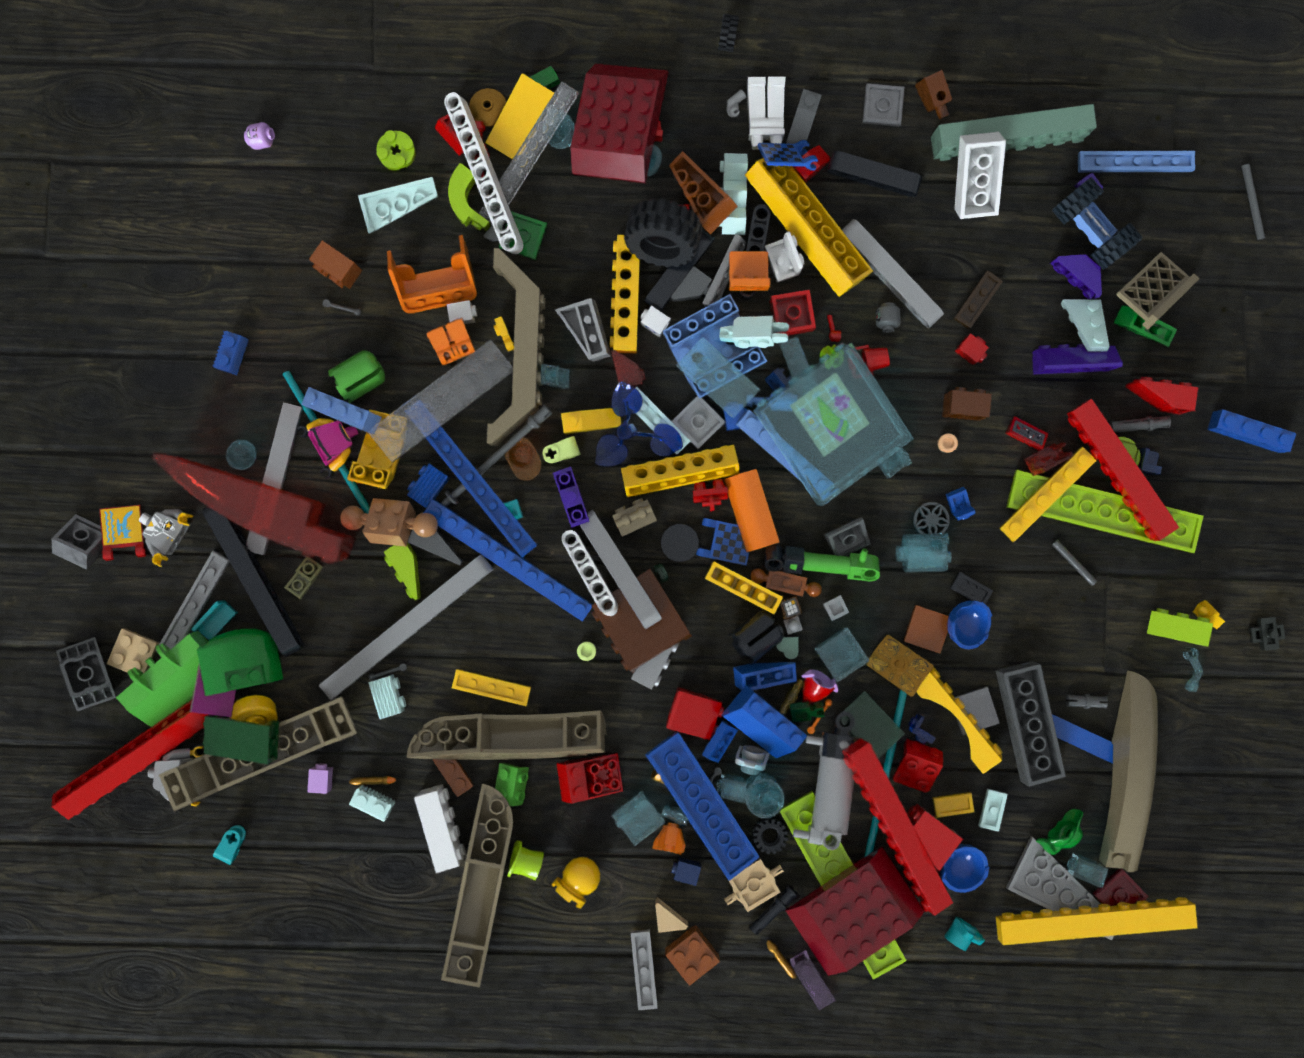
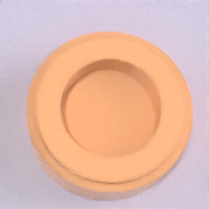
M944 434L938 439V448L944 453L953 452L958 446V440L953 434Z

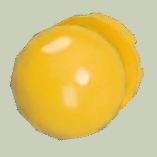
M577 857L566 865L563 870V878L557 877L551 885L557 886L555 891L567 902L570 903L573 900L577 903L576 907L581 909L586 903L584 896L590 895L595 891L600 882V870L593 860L587 857Z

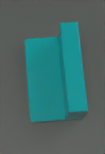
M225 600L216 601L191 630L193 632L199 631L209 640L217 636L238 612Z

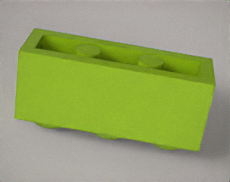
M1157 608L1156 612L1151 611L1147 634L1209 647L1213 623H1209L1210 619L1197 617V620L1189 619L1188 614L1178 612L1177 616L1170 615L1168 610Z

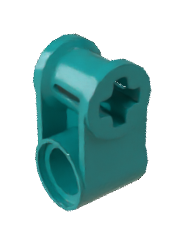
M240 825L231 827L224 834L213 857L231 865L237 857L239 848L246 836L244 827Z

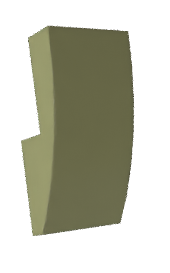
M306 556L284 588L301 600L321 572L323 566Z

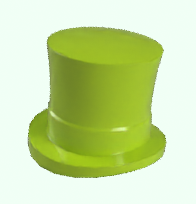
M517 840L513 846L507 877L517 874L536 880L542 866L544 852L522 847V842Z

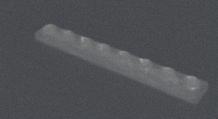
M563 81L556 89L499 180L508 206L579 95L578 91ZM484 204L479 214L491 222ZM498 205V206L496 207V209H495V212H496V213L500 210V208H501L500 205Z

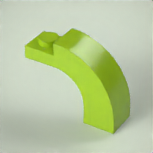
M459 163L450 178L448 187L451 207L458 219L466 227L472 221L471 225L479 231L483 229L487 232L491 227L489 221L471 209L468 204L469 192L476 183L470 169Z

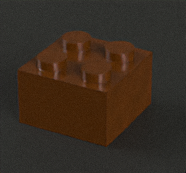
M955 387V390H950V392L944 394L942 417L976 421L989 418L992 394H988L986 390L974 389V392H968L967 388Z

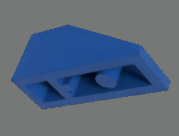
M795 662L754 663L752 665L746 664L733 667L735 686L741 691L746 685L752 690H758L797 681Z

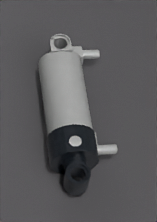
M838 711L834 714L832 719L834 725L833 732L823 731L822 737L806 736V743L820 745V763L813 816L808 831L796 829L793 831V837L807 839L808 843L823 845L829 850L837 849L841 842V835H847L853 795L854 779L852 775L854 773L843 760L845 756L842 750L861 738L851 734V729L855 725V718L851 713L845 711ZM842 716H846L848 719L845 726H841L839 723ZM831 835L830 839L825 841L826 837Z

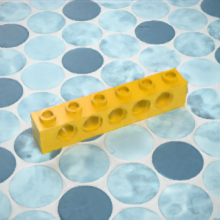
M617 235V241H613V252H617V258L613 260L612 271H616V279H612V290H615V298H611V309H615V316L611 317V328L614 329V336H610V347L613 348L614 353L637 354L640 259L629 251L625 244L624 235ZM628 252L632 257L629 260H623L621 255ZM628 271L631 277L626 280L622 279L621 273ZM624 290L629 291L631 294L627 299L620 297V293ZM623 309H627L630 312V315L626 318H622L619 315V312ZM626 328L629 330V335L621 337L618 334L619 330Z
M725 445L716 449H706L697 453H686L682 456L667 457L663 460L648 461L644 464L629 465L621 468L627 497L740 474L734 445Z

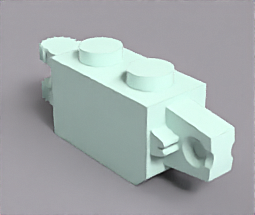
M773 316L737 317L733 325L720 327L719 338L724 342H733L736 347L740 348L757 346L766 348L774 346V343L787 342L788 336L786 334L775 332L788 331L789 325L785 322H774Z

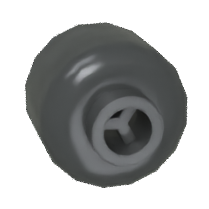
M882 303L876 309V326L879 329H883V332H893L895 328L900 326V308L895 306L894 303Z

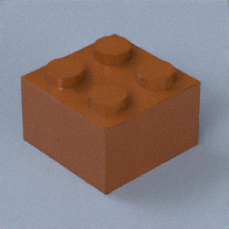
M321 241L309 258L314 264L312 266L326 278L328 277L341 288L346 286L350 289L363 271L352 260L324 241Z
M696 925L665 948L666 957L689 986L720 962L719 954Z

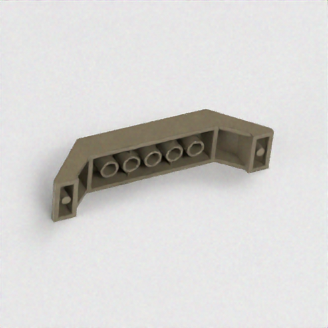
M494 248L493 268L498 276H503L516 290L512 405L493 424H488L487 444L491 446L500 444L522 425L530 415L537 412L539 405H542V394L539 391V386H543V374L540 372V367L544 366V355L541 353V348H544L545 339L541 329H545V317L542 314V310L546 309V298H544V294L541 293L540 289L499 248Z
M340 697L280 722L278 759L269 764L204 754L159 774V777L173 811L215 792L316 749L343 740L358 732L343 697Z

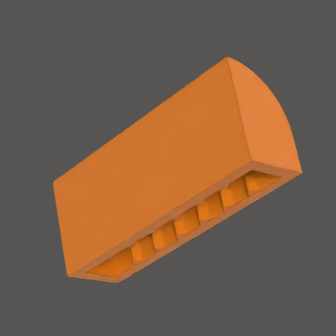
M757 469L724 479L746 552L779 543Z

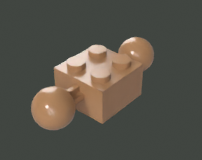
M373 498L368 514L364 513L358 506H348L342 511L340 516L342 525L349 530H357L365 525L363 534L370 543L406 547L411 530H414L418 536L427 538L434 535L438 529V521L435 516L430 513H421L415 517L416 512L408 501Z

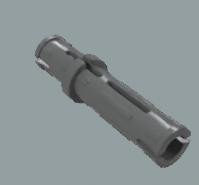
M1146 416V418L1110 421L1109 425L1115 433L1137 430L1153 431V429L1170 428L1171 419L1170 416Z

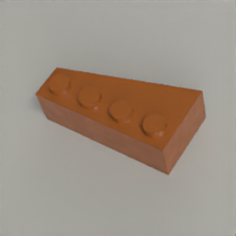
M682 151L669 166L682 187L686 198L689 200L694 213L698 216L702 227L711 235L738 206Z

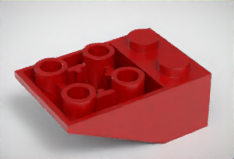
M1140 377V380L1135 379L1133 382L1126 384V388L1160 412L1180 415L1195 411L1198 387H1192L1191 383L1180 382L1177 385L1172 384L1171 380L1155 382L1152 381L1153 378Z
M618 753L557 763L563 802L573 804L623 792Z

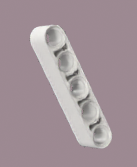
M573 530L564 532L562 543L598 608L607 616L615 615L618 611V603L582 539ZM576 537L575 543L568 544L569 538ZM585 553L584 559L577 561L578 554ZM589 569H594V574L591 577H586V572ZM602 585L603 591L596 594L595 588ZM612 602V608L604 610L605 603Z

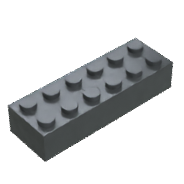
M1030 661L995 670L1020 782L1027 786H1033L1066 777L1041 664Z

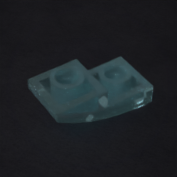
M541 364L540 384L563 389L569 388L570 369Z

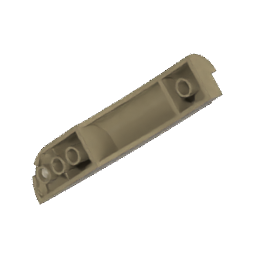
M601 710L538 715L469 714L439 717L424 724V727L418 734L413 736L408 747L407 758L509 760L586 756L588 753L605 752L606 723Z
M486 784L481 786L441 978L443 981L480 987L513 828V815L506 798L498 790Z

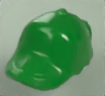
M1078 809L1069 810L1063 819L1058 821L1057 825L1049 831L1047 839L1038 838L1036 842L1041 844L1044 850L1051 855L1057 854L1062 848L1068 849L1076 846L1083 837V831L1080 828L1083 812Z

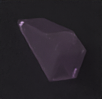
M807 950L790 959L794 971L819 1010L836 1001Z

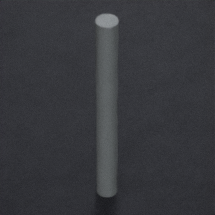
M1245 164L1241 167L1257 240L1265 239V233L1250 164Z

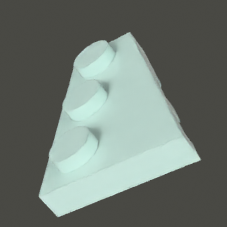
M1063 299L1061 306L1067 310L1069 320L1078 329V335L1087 351L1107 352L1109 341L1101 300Z

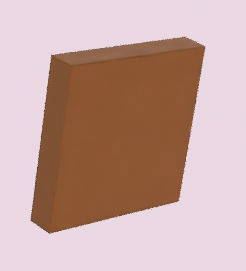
M915 605L903 641L941 653L948 633V616Z

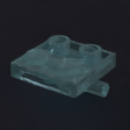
M643 791L639 792L611 815L616 821V826L624 831L634 846L665 823L663 817Z

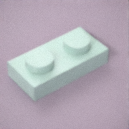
M987 788L978 824L979 827L999 832L1007 793Z

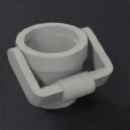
M739 746L735 763L741 765L742 772L758 775L760 771L765 770L770 753L757 746Z

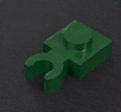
M809 702L790 704L792 722L812 720L811 716L818 718L825 716L823 702H817L813 705H809Z

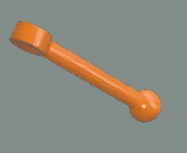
M827 699L825 701L824 713L832 705V700ZM817 717L812 726L807 728L809 734L815 732L814 728L821 718Z

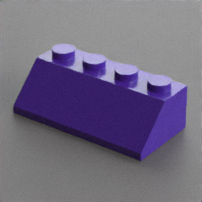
M1068 344L1058 345V348L1043 345L1032 352L1033 374L1107 372L1123 366L1115 346H1109L1108 351L1104 352L1087 351L1084 344H1078L1077 347L1070 348Z

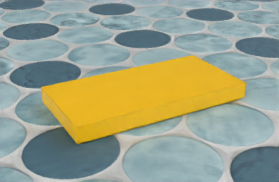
M521 74L485 143L520 163L556 94L526 75Z

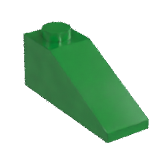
M1122 305L1114 321L1115 324L1169 347L1177 331L1176 328L1157 320L1149 329H1146L1142 325L1145 320L1132 308Z

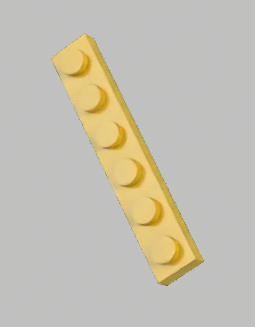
M1080 447L999 529L1012 542H1015L1097 460L1084 447Z

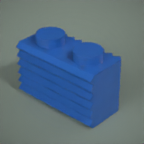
M224 331L223 338L221 339L222 342L220 343L221 346L217 350L218 353L216 354L217 357H215L216 360L213 367L237 375L249 339Z
M432 464L424 465L418 473L420 475L416 482L412 481L407 488L409 491L407 495L425 508L428 507L432 499H436L450 479L449 476Z

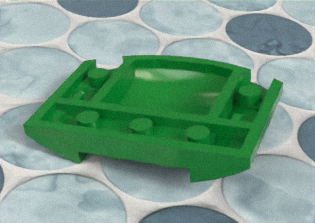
M258 629L233 630L209 639L203 647L200 646L197 649L205 696L283 679L278 648L268 632Z

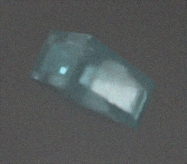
M721 775L720 780H717L716 791L719 792L720 797L745 803L746 781L744 776Z
M1073 853L1072 858L1067 863L1068 872L1074 877L1103 888L1108 869L1094 859Z

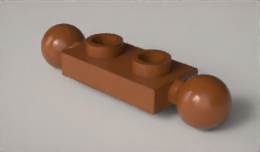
M757 568L750 575L751 580L757 584L766 582L765 588L802 597L804 591L811 597L819 596L822 591L819 583L811 582L806 584L807 578L789 573L769 571L768 574H765L762 569Z

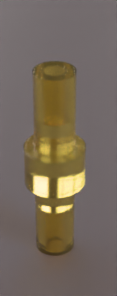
M798 678L792 690H789L786 694V699L779 712L785 715L790 708V704L796 702L804 681Z

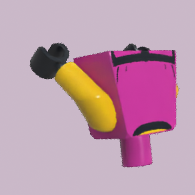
M318 418L307 424L306 427H297V430L301 431L304 429V434L299 437H309L325 466L329 465V467L320 470V473H323L325 470L329 472V475L325 478L328 479L346 462L351 453L352 441L350 438L358 435V431L351 425L344 428L340 421Z

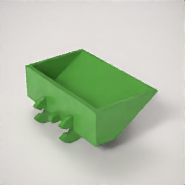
M199 631L188 634L172 649L163 643L157 645L156 650L162 658L155 663L149 657L146 663L150 668L144 674L135 667L128 670V675L133 680V683L116 698L129 713L150 727L154 726L192 700L199 665L197 649L200 646L203 647L208 640Z

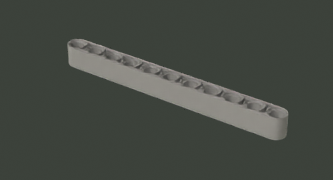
M479 555L325 679L319 687L330 700H333L494 570L483 555Z

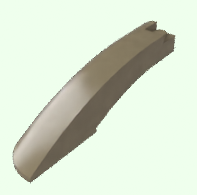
M1127 670L1112 738V788L1099 861L1105 867L1123 868L1127 872H1135L1139 867L1154 793L1158 746V702L1152 684L1142 675Z

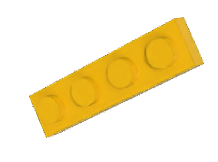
M456 669L452 684L453 689L522 706H527L531 691L530 686Z

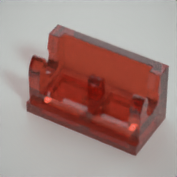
M1053 443L1025 458L1024 460L1032 476L1044 473L1073 457L1072 452L1065 453L1062 450L1066 443Z

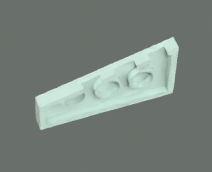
M433 177L358 195L368 234L375 232L438 197Z

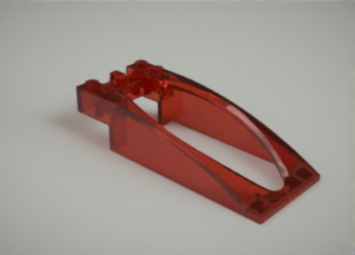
M160 453L153 454V459L191 494L240 526L272 541L301 550L304 556L313 558L316 555L322 557L321 561L333 564V561L342 562L343 559H349L356 537L319 526L325 503L179 456Z

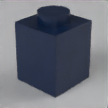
M678 857L677 862H673L671 873L674 874V880L696 886L701 863Z

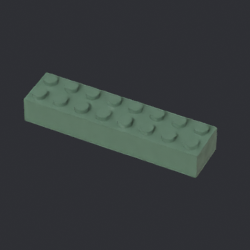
M1094 104L941 124L931 136L934 159H940V161H946L958 156L960 136L993 132H999L1006 140L1005 152L1008 149L1014 148L1016 151L1027 149L1029 146L1041 148L1051 143L1054 146H1058L1066 141L1079 143L1084 141L1097 127Z

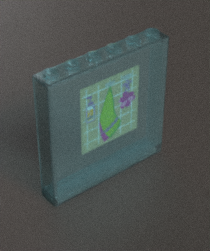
M842 342L834 347L835 351L829 355L827 353L820 357L818 364L815 366L812 364L805 368L803 375L791 378L788 381L789 385L785 388L779 387L773 391L771 398L768 400L767 398L762 399L756 404L758 407L753 410L816 505L824 506L914 439L852 343L844 344Z

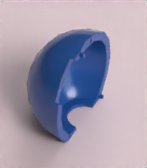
M974 600L958 604L948 616L947 629L950 638L959 647L967 650L979 647L989 636L992 616L990 608L984 603Z
M960 844L941 868L940 874L942 881L949 889L955 892L966 893L975 890L983 884L988 876L989 866L987 857L981 850L972 845Z

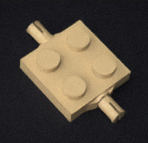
M758 858L729 881L734 893L724 898L725 902L729 905L738 899L744 905L747 912L780 893L774 877L784 872L781 865L770 870L764 865L761 858Z

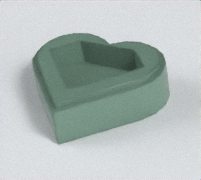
M783 637L782 642L776 648L783 652L786 658L795 659L799 652L798 637Z

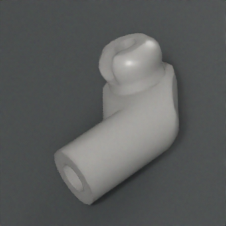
M739 90L727 100V114L730 117H736L740 113L739 103L746 98L743 90Z

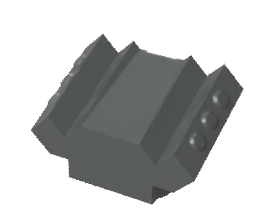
M95 637L56 651L63 677L77 711L116 698Z

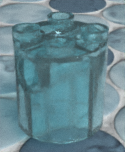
M943 533L904 534L901 546H896V560L902 562L905 573L947 571L948 563L951 562V551H947L949 535Z
M760 772L758 775H750L743 785L744 800L752 814L760 818H769L780 812L784 805L785 797L779 782L774 776Z

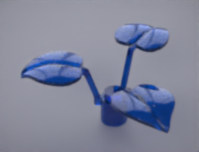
M620 381L613 392L612 409L617 416H625L627 414V417L623 421L624 424L617 428L619 438L610 434L603 436L599 440L595 464L614 466L622 463L628 455V449L622 443L624 439H630L634 436L653 437L650 446L653 452L659 456H668L682 449V438L678 431L669 424H658L654 428V434L637 432L635 426L628 421L631 417L630 413L635 414L640 411L643 399L637 389L624 381Z

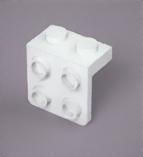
M786 232L782 240L764 247L765 251L768 252V259L777 283L798 276L803 268L802 265H804L803 256L801 253L798 254L796 249L798 246L797 240L794 235L791 236L790 232Z

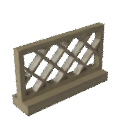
M1160 252L1116 295L1145 320L1142 325L1149 329L1200 278L1195 274L1189 277ZM1158 260L1165 265V268L1158 266ZM1147 271L1154 272L1155 278L1148 277ZM1160 273H1167L1168 279H1161ZM1172 274H1176L1182 280H1173ZM1137 281L1144 282L1145 288L1138 287ZM1150 283H1156L1157 289H1150ZM1162 284L1169 285L1170 291L1163 290ZM1125 291L1133 292L1134 298H1130ZM1139 293H1146L1147 299H1140ZM1152 294L1159 295V301L1152 300ZM1141 304L1148 305V313L1141 308Z

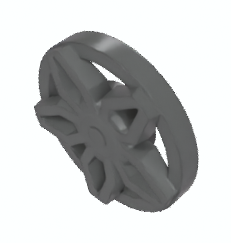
M927 502L920 505L913 516V524L916 531L928 538L942 535L950 523L948 511L944 506L936 502ZM934 505L935 507L930 512V509L925 506ZM939 507V512L936 514L935 510ZM922 508L927 511V514L923 513ZM942 511L945 514V518L939 517ZM920 512L923 519L917 522V515ZM939 520L944 521L945 524H940ZM922 521L925 524L924 526H918ZM937 526L944 527L939 533H937ZM928 527L927 531L929 534L922 532L920 529ZM932 527H934V535L932 534V531H931V528H932Z

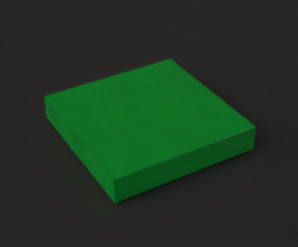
M511 211L524 245L522 251L517 255L536 260L547 223ZM512 240L510 242V248L514 246L515 240Z

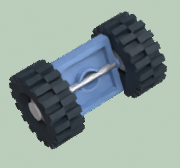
M1090 177L1052 211L1063 224H1066L1073 218L1077 227L1085 232L1092 244L1096 245L1097 249L1090 256L1104 270L1134 247L1143 237L1131 223L1119 231L1113 226L1096 204L1092 202L1104 191Z

